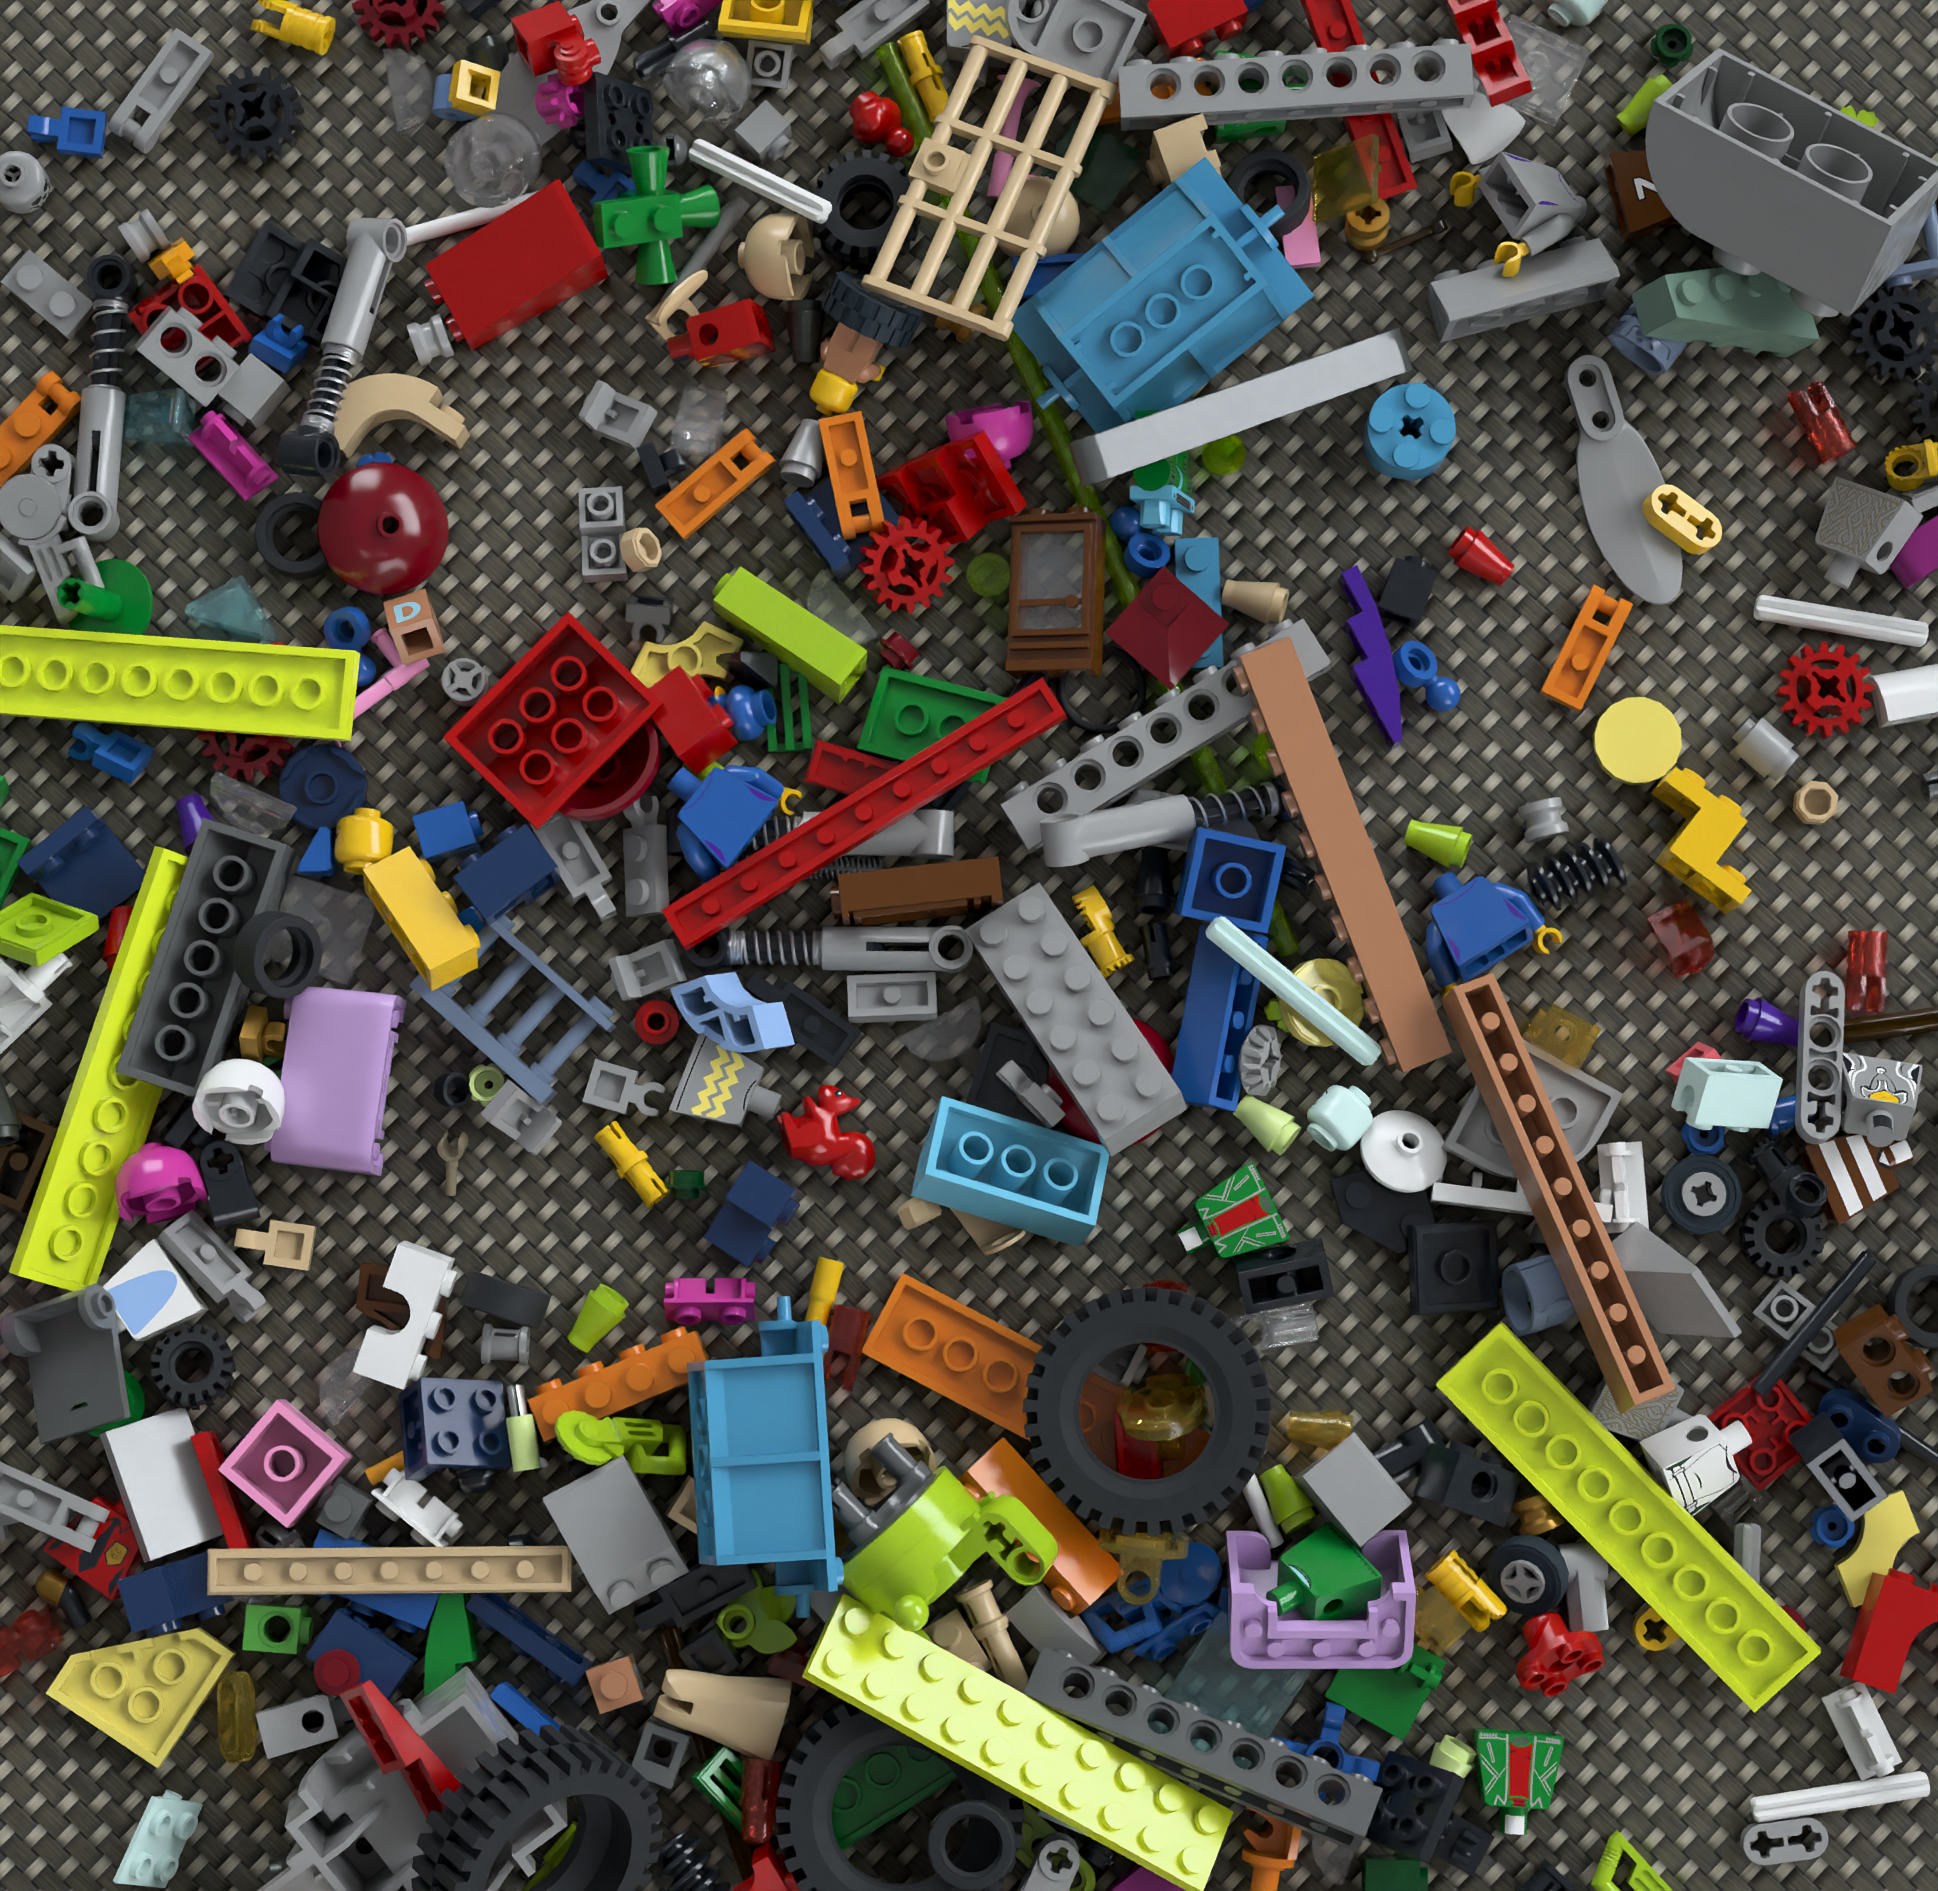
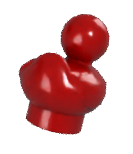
M873 91L859 95L852 102L849 108V115L853 119L852 127L856 140L868 145L884 142L887 152L894 157H905L913 150L914 137L909 130L901 127L902 112L898 104L890 98H880Z

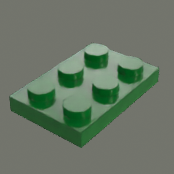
M883 666L857 749L859 752L903 763L1008 698ZM990 766L966 781L985 785Z

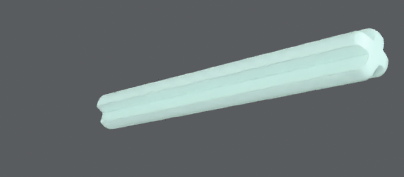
M1220 916L1210 923L1205 931L1207 938L1342 1049L1365 1066L1372 1065L1377 1060L1382 1049L1376 1041L1228 919Z

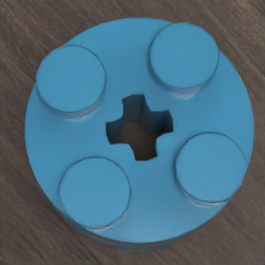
M1421 382L1402 384L1387 390L1376 400L1365 423L1363 446L1368 460L1377 471L1388 477L1406 479L1405 481H1415L1427 477L1443 463L1454 441L1456 424L1453 411L1444 397ZM1403 426L1408 429L1414 428L1417 431L1415 439L1412 435L1403 437L1400 434Z

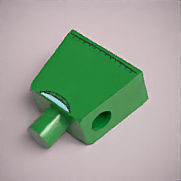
M1329 1522L1280 1557L1277 1577L1278 1587L1268 1591L1266 1599L1276 1602L1277 1616H1282L1297 1609L1306 1620H1342L1366 1612L1368 1601L1380 1598L1382 1575L1332 1522Z

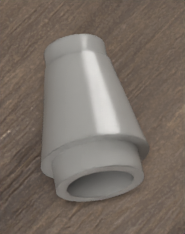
M803 419L801 421L800 427L797 429L779 462V466L782 469L780 476L784 481L798 487L809 488L814 485L816 479L821 477L824 446L819 421L813 419Z

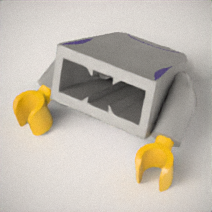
M1500 151L1492 165L1479 169L1478 175L1473 176V174L1464 171L1457 172L1450 181V195H1454V204L1456 206L1465 207L1471 205L1475 200V189L1480 188L1511 237L1520 240L1521 243L1519 244L1506 241L1497 247L1494 265L1506 261L1502 272L1504 277H1513L1519 272L1521 258L1526 254L1532 257L1566 237L1571 232L1573 223L1581 221L1587 210L1585 199L1574 195L1560 172L1555 168L1507 152Z

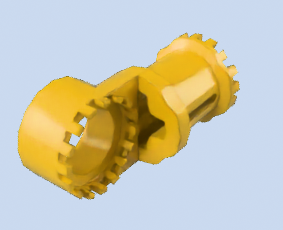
M1931 439L1924 440V443L1902 446L1900 449L1896 447L1894 448L1895 451H1890L1889 456L1885 458V472L1888 483L1899 491L1917 489L1923 484L1925 479L1936 478L1938 475V442L1933 443ZM1904 461L1913 462L1918 466L1916 472L1907 477L1898 476L1893 470L1896 465Z
M1092 884L1072 896L1074 904L1079 903L1076 906L1077 909H1083L1080 915H1084V921L1088 922L1087 926L1092 930L1091 933L1079 941L1083 947H1087L1103 977L1106 978L1117 972L1115 967L1122 969L1135 960L1133 955L1126 954L1113 932L1115 925L1111 920L1113 919L1112 914L1096 887Z

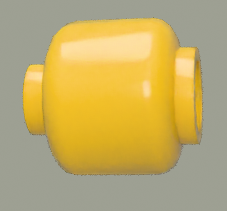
M370 808L354 809V815L345 816L338 821L334 856L339 863L344 865V871L363 875V869L392 855L394 828L390 822L380 818V811Z

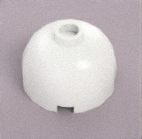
M231 1059L220 1062L204 1075L196 1092L192 1110L195 1120L210 1134H212L213 1128L220 1132L226 1133L225 1141L234 1144L253 1145L267 1142L272 1138L276 1129L279 1130L285 1112L286 1099L281 1081L273 1071L253 1060Z

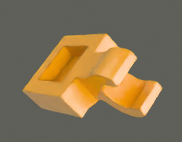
M181 237L148 261L147 264L159 280L168 276L171 281L176 279L179 284H182L194 275L190 270L192 265L188 260L195 256V254Z

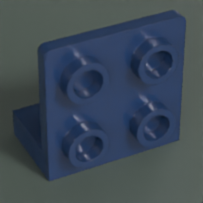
M830 478L803 497L796 491L783 500L785 512L837 581L857 567L858 564L868 559V556L863 554L860 548L861 546L872 547L874 542L868 535L870 531L857 533L855 539L844 540L842 537ZM878 489L884 520L889 521L895 527L898 526L899 516ZM867 502L850 505L852 517L869 513Z
M88 806L81 809L16 861L27 876L38 881L52 900L98 916L99 922L111 914L112 908L119 907L140 890L146 873L100 815Z
M420 1377L418 1381L413 1382L398 1394L405 1480L422 1481L440 1467L505 1469L509 1466L503 1385L500 1381Z

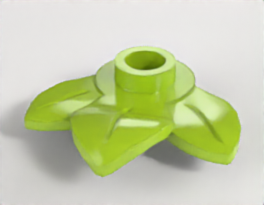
M751 1569L758 1581V1586L728 1602V1605L719 1613L716 1623L735 1648L751 1646L761 1654L783 1652L797 1642L796 1635L785 1624L796 1610L795 1595H775L774 1586L763 1588L758 1573ZM736 1620H745L747 1626L743 1632H732V1625Z

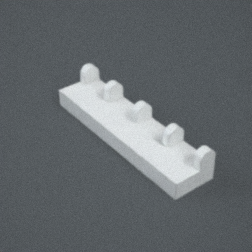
M1473 1172L1471 1187L1441 1183L1443 1180L1442 1173L1438 1181L1433 1182L1430 1188V1203L1534 1216L1519 1180L1516 1182L1515 1192L1481 1188L1482 1173ZM1602 1188L1599 1195L1600 1203L1594 1202L1603 1224L1607 1225L1611 1223L1613 1205L1610 1204L1611 1189Z

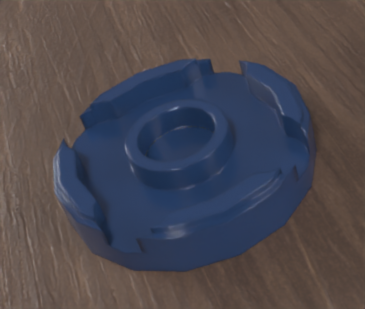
M318 744L301 748L287 760L279 778V793L282 807L293 821L311 831H318L320 827H328L331 831L336 830L337 823L341 818L354 815V809L363 808L366 803L368 783L363 767L350 752L336 745Z

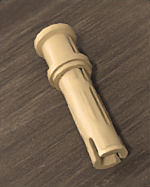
M991 1579L978 1582L954 1595L956 1602H962L973 1626L971 1632L977 1641L981 1640L998 1680L1023 1693L1029 1678L1006 1629L1009 1626V1618L1006 1614H1001L991 1592L993 1586Z

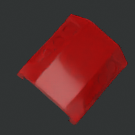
M198 263L190 268L194 275L185 282L179 284L176 279L170 280L127 313L142 335L169 305L176 312L183 306L203 324L198 331L210 341L217 335L235 349L253 338ZM178 327L167 328L161 335V345L168 350L180 348L185 340L184 331ZM213 356L200 358L195 365L196 375L198 376L216 363L218 359Z

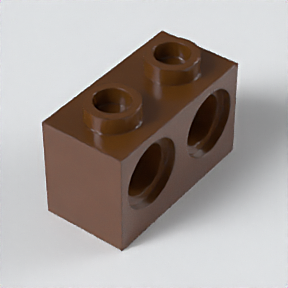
M1880 1304L1833 1330L1839 1353L1886 1418L1933 1391L1928 1375L1933 1371V1367L1920 1348L1914 1351L1905 1340L1909 1337V1334L1896 1314L1889 1317ZM1874 1337L1884 1338L1878 1345L1869 1346L1865 1344ZM1897 1371L1908 1372L1905 1377L1900 1379L1889 1378Z

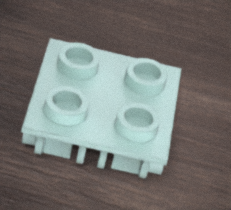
M166 1790L163 1797L151 1796L113 1882L165 1888L178 1869V1859L187 1839L191 1837L197 1827V1817L203 1804L181 1800V1795L170 1790Z

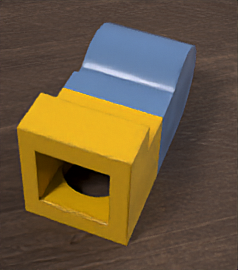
M462 59L454 63L452 74H442L436 78L432 114L442 119L465 121L495 110L500 71ZM486 87V93L484 99L482 100V94Z

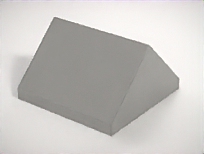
M1355 1432L1293 1478L1298 1486L1314 1502L1315 1509L1327 1523L1332 1522L1356 1548L1363 1546L1412 1503Z

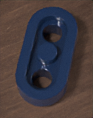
M1834 1389L1827 1392L1821 1398L1817 1416L1824 1411L1857 1455L1871 1463H1885L1896 1456L1900 1446L1901 1432L1893 1420L1889 1417L1886 1418L1882 1412L1849 1390ZM1837 1412L1843 1413L1847 1420L1837 1421L1833 1418L1832 1414ZM1871 1439H1879L1884 1443V1446L1874 1447L1869 1441Z

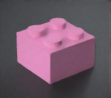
M277 1399L218 1470L282 1525L289 1528L297 1525L353 1456L286 1399Z

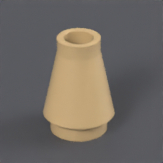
M1228 579L1223 589L1221 605L1236 609L1266 625H1269L1270 622L1281 623L1287 607L1289 590L1280 588L1278 582H1245Z

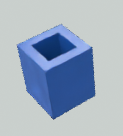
M464 801L412 816L424 858L430 864L480 849L477 837L484 835L481 819L477 809L469 811Z

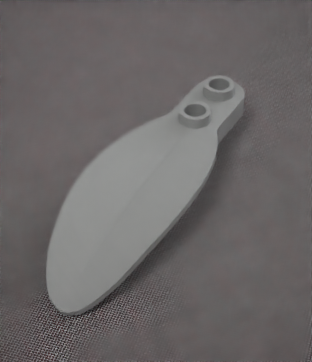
M591 0L589 3L567 11L569 16L575 14L579 19L584 32L583 40L592 38L599 50L601 63L592 67L593 72L605 75L609 73L616 58L622 34L652 0ZM604 8H609L614 11L616 18L606 20L601 16L600 11ZM518 51L510 59L500 73L495 110L481 115L477 119L472 149L474 158L479 166L489 170H500L511 166L534 153L563 130L559 129L557 123L547 125L545 119L539 115L535 106V96L538 91L537 85L548 82L547 75L558 73L557 69L534 77L518 54Z
M1594 355L1581 356L1568 366L1564 381L1580 432L1576 450V473L1580 499L1587 524L1605 561L1626 588L1640 599L1653 605L1668 604L1676 598L1681 587L1683 571L1681 547L1654 528L1645 519L1642 510L1644 499L1657 487L1665 485L1664 479L1648 446L1639 433L1624 419L1620 400L1606 362ZM1581 372H1588L1592 375V386L1585 387L1580 383L1579 375ZM1595 413H1600L1606 418V426L1604 428L1594 426L1592 417ZM1663 499L1660 510L1667 514L1669 503Z

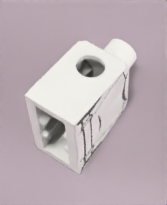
M1698 1414L1639 1443L1652 1476L1693 1517L1738 1481L1740 1475L1732 1455L1752 1444V1439L1739 1420L1719 1431L1706 1415Z

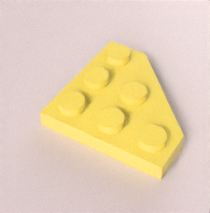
M200 1627L81 1652L70 1656L46 1694L156 1768H160L237 1652Z

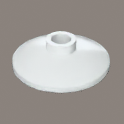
M1392 1110L1379 1114L1373 1118L1372 1126L1360 1140L1361 1158L1368 1172L1379 1183L1395 1191L1414 1193L1431 1187L1433 1182H1437L1441 1177L1447 1162V1151L1441 1148L1444 1140L1438 1130L1425 1118L1409 1111ZM1402 1141L1410 1143L1414 1149L1407 1148Z

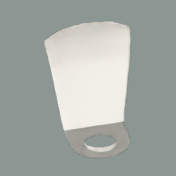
M1434 73L1430 81H1433L1437 78L1436 73ZM1473 77L1474 97L1470 108L1445 109L1441 111L1446 125L1464 150L1469 162L1475 165L1485 162L1500 153V151H1503L1518 136L1526 121L1507 102L1491 107L1479 81Z

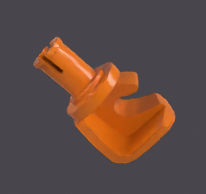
M1246 1806V1809L1259 1813L1269 1822L1268 1829L1263 1833H1258L1245 1824L1242 1825L1243 1835L1253 1846L1243 1848L1241 1857L1242 1860L1249 1862V1865L1253 1866L1250 1891H1277L1280 1871L1294 1868L1295 1860L1298 1857L1302 1830Z

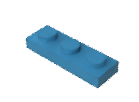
M1218 537L1174 539L1175 577L1221 616ZM1222 634L1189 671H1203L1212 665H1215L1218 670L1223 668Z

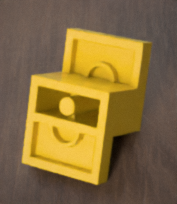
M1675 767L1660 780L1651 794L1686 820L1655 862L1724 914H1727L1740 906L1752 890L1744 885L1746 878L1739 871L1727 864L1720 867L1716 862L1748 820L1740 815L1742 809L1733 800L1724 795H1720L1717 798L1704 788L1706 785L1705 780L1697 773L1688 768H1684L1681 771Z

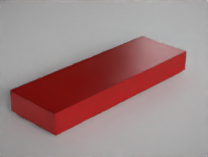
M213 1430L204 1431L190 1436L229 1549L256 1548L234 1484L218 1470L225 1462V1458L216 1432H213Z

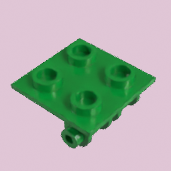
M1414 1643L1411 1658L1399 1667L1390 1669H1338L1324 1696L1403 1741L1430 1691H1434L1442 1678L1440 1673L1446 1661Z

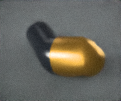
M55 1569L45 1570L38 1576L35 1583L37 1593L42 1599L62 1609L73 1629L80 1628L91 1621L92 1616L77 1587L70 1578L62 1575Z

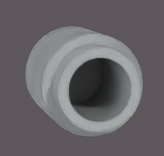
M1763 717L1756 723L1749 718L1732 736L1738 743L1733 748V751L1764 778L1768 775L1775 782L1799 757V754L1792 749L1794 744Z

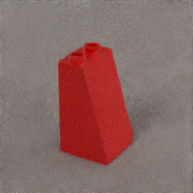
M559 178L427 263L425 267L431 278L424 281L435 304L438 305L444 301L450 311L451 316L444 320L456 342L465 339L472 351L603 281L609 276L602 254Z

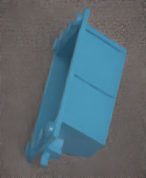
M1204 156L1016 309L1011 321L1014 324L1013 330L1043 366L1042 372L1053 385L1036 399L1043 410L1062 396L1072 410L1075 411L1077 409L1092 429L1099 433L1135 420L1136 411L1164 410L1176 406L1311 299L1314 294L1278 250L1277 246H1279V243L1268 230L1270 226L1285 215L1278 204L1259 218L1247 203L1244 205Z
M790 1296L777 1297L778 1320L758 1322L762 1357L687 1363L699 1564L716 1566L775 1562V1595H795L797 1618L810 1617L809 1593L813 1590L838 1591L837 1585H842L844 1579L842 1560L840 1557L835 1556L822 1354L828 1351L829 1338L826 1325H821L820 1320L798 1323L791 1319Z

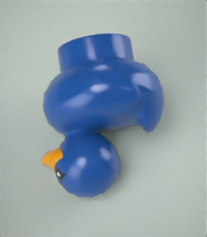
M737 685L727 695L722 687L717 686L714 695L708 698L712 706L720 703L735 723L731 726V732L736 740L750 741L758 738L764 731L765 726L774 724L777 719L776 704L768 690L756 691L748 685Z

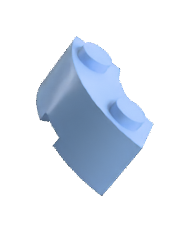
M736 972L706 975L671 988L679 1011L692 1029L698 1034L704 1033L711 1040L720 1044L719 1047L734 1052H754L795 1045L783 1002L766 1003L753 998L742 987Z

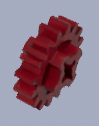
M359 0L352 3L355 15H362L357 20L362 31L371 28L369 35L375 43L384 36L388 49H393L397 40L403 42L406 50H409L412 44L411 39L416 37L421 43H427L426 30L429 29L437 33L440 31L435 17L447 16L445 6L440 4V2L445 0H428V3L427 0H404L407 3L400 7L393 0ZM427 3L425 12L419 17L421 6ZM393 23L397 25H402L403 27H393L389 25Z
M205 731L198 734V739L201 742L210 744V746L202 751L203 756L207 759L217 757L212 767L219 773L229 767L228 777L234 781L239 778L241 772H244L246 780L250 783L255 782L256 772L258 771L267 778L272 777L269 766L275 763L284 768L286 763L280 757L283 751L294 752L295 749L286 741V737L256 734L254 738H246L244 741L238 736V733ZM219 734L226 737L230 743L229 757L226 756L221 748ZM263 750L268 751L260 759L251 762L253 755Z

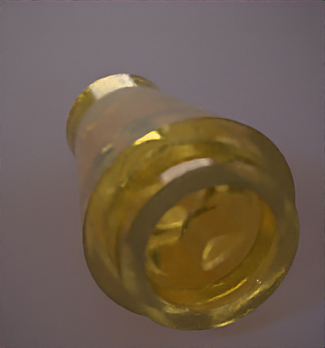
M1344 1410L1291 1411L1288 1420L1287 1438L1297 1439L1329 1451L1353 1433L1354 1416L1344 1414Z

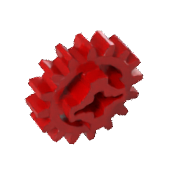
M901 515L898 518V526L896 527L889 521L884 520L882 522L884 533L879 535L876 532L870 531L868 535L874 542L872 547L861 546L860 551L868 556V561L858 564V569L863 573L869 574L861 584L867 590L875 589L871 598L879 604L886 600V607L896 612L901 603L905 611L913 613L915 602H918L927 609L930 607L929 595L932 593L938 597L944 595L939 587L940 582L952 581V577L944 572L945 567L955 564V559L944 555V552L951 547V544L944 538L938 539L942 531L934 525L927 528V521L922 518L916 517L913 524H911L909 518ZM904 537H918L923 539L925 543L921 544L918 542L910 545ZM904 554L911 558L907 562L909 575L901 570L905 567ZM902 583L907 587L908 591H893L887 586L890 584L896 586Z
M1821 642L1817 646L1816 653H1814L1809 645L1804 646L1800 650L1802 660L1792 655L1786 661L1792 671L1782 670L1778 673L1777 678L1786 683L1785 686L1775 691V696L1786 698V703L1778 710L1780 713L1791 711L1794 715L1789 723L1790 727L1793 728L1800 722L1805 724L1804 736L1809 737L1816 729H1820L1822 739H1828L1832 734L1833 728L1842 736L1849 731L1847 721L1855 726L1863 721L1862 716L1857 710L1867 711L1872 706L1870 701L1863 698L1864 695L1874 690V685L1863 683V678L1871 671L1869 668L1857 669L1855 664L1860 658L1859 654L1856 653L1850 658L1844 657L1845 645L1840 644L1833 652H1829L1827 642ZM1815 663H1829L1836 667L1834 669L1821 670ZM1847 678L1851 683L1852 697L1847 694ZM1827 683L1831 689L1828 692V696L1822 698L1817 692L1820 690L1821 685ZM1797 684L1802 687V703H1800L1797 696ZM1817 711H1828L1832 716L1836 715L1838 717L1827 719L1816 717L1813 714Z

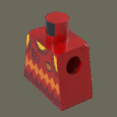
M750 298L686 319L688 333L667 339L669 352L675 364L695 358L697 363L706 368L776 351L766 309ZM718 333L717 341L711 345L712 337Z

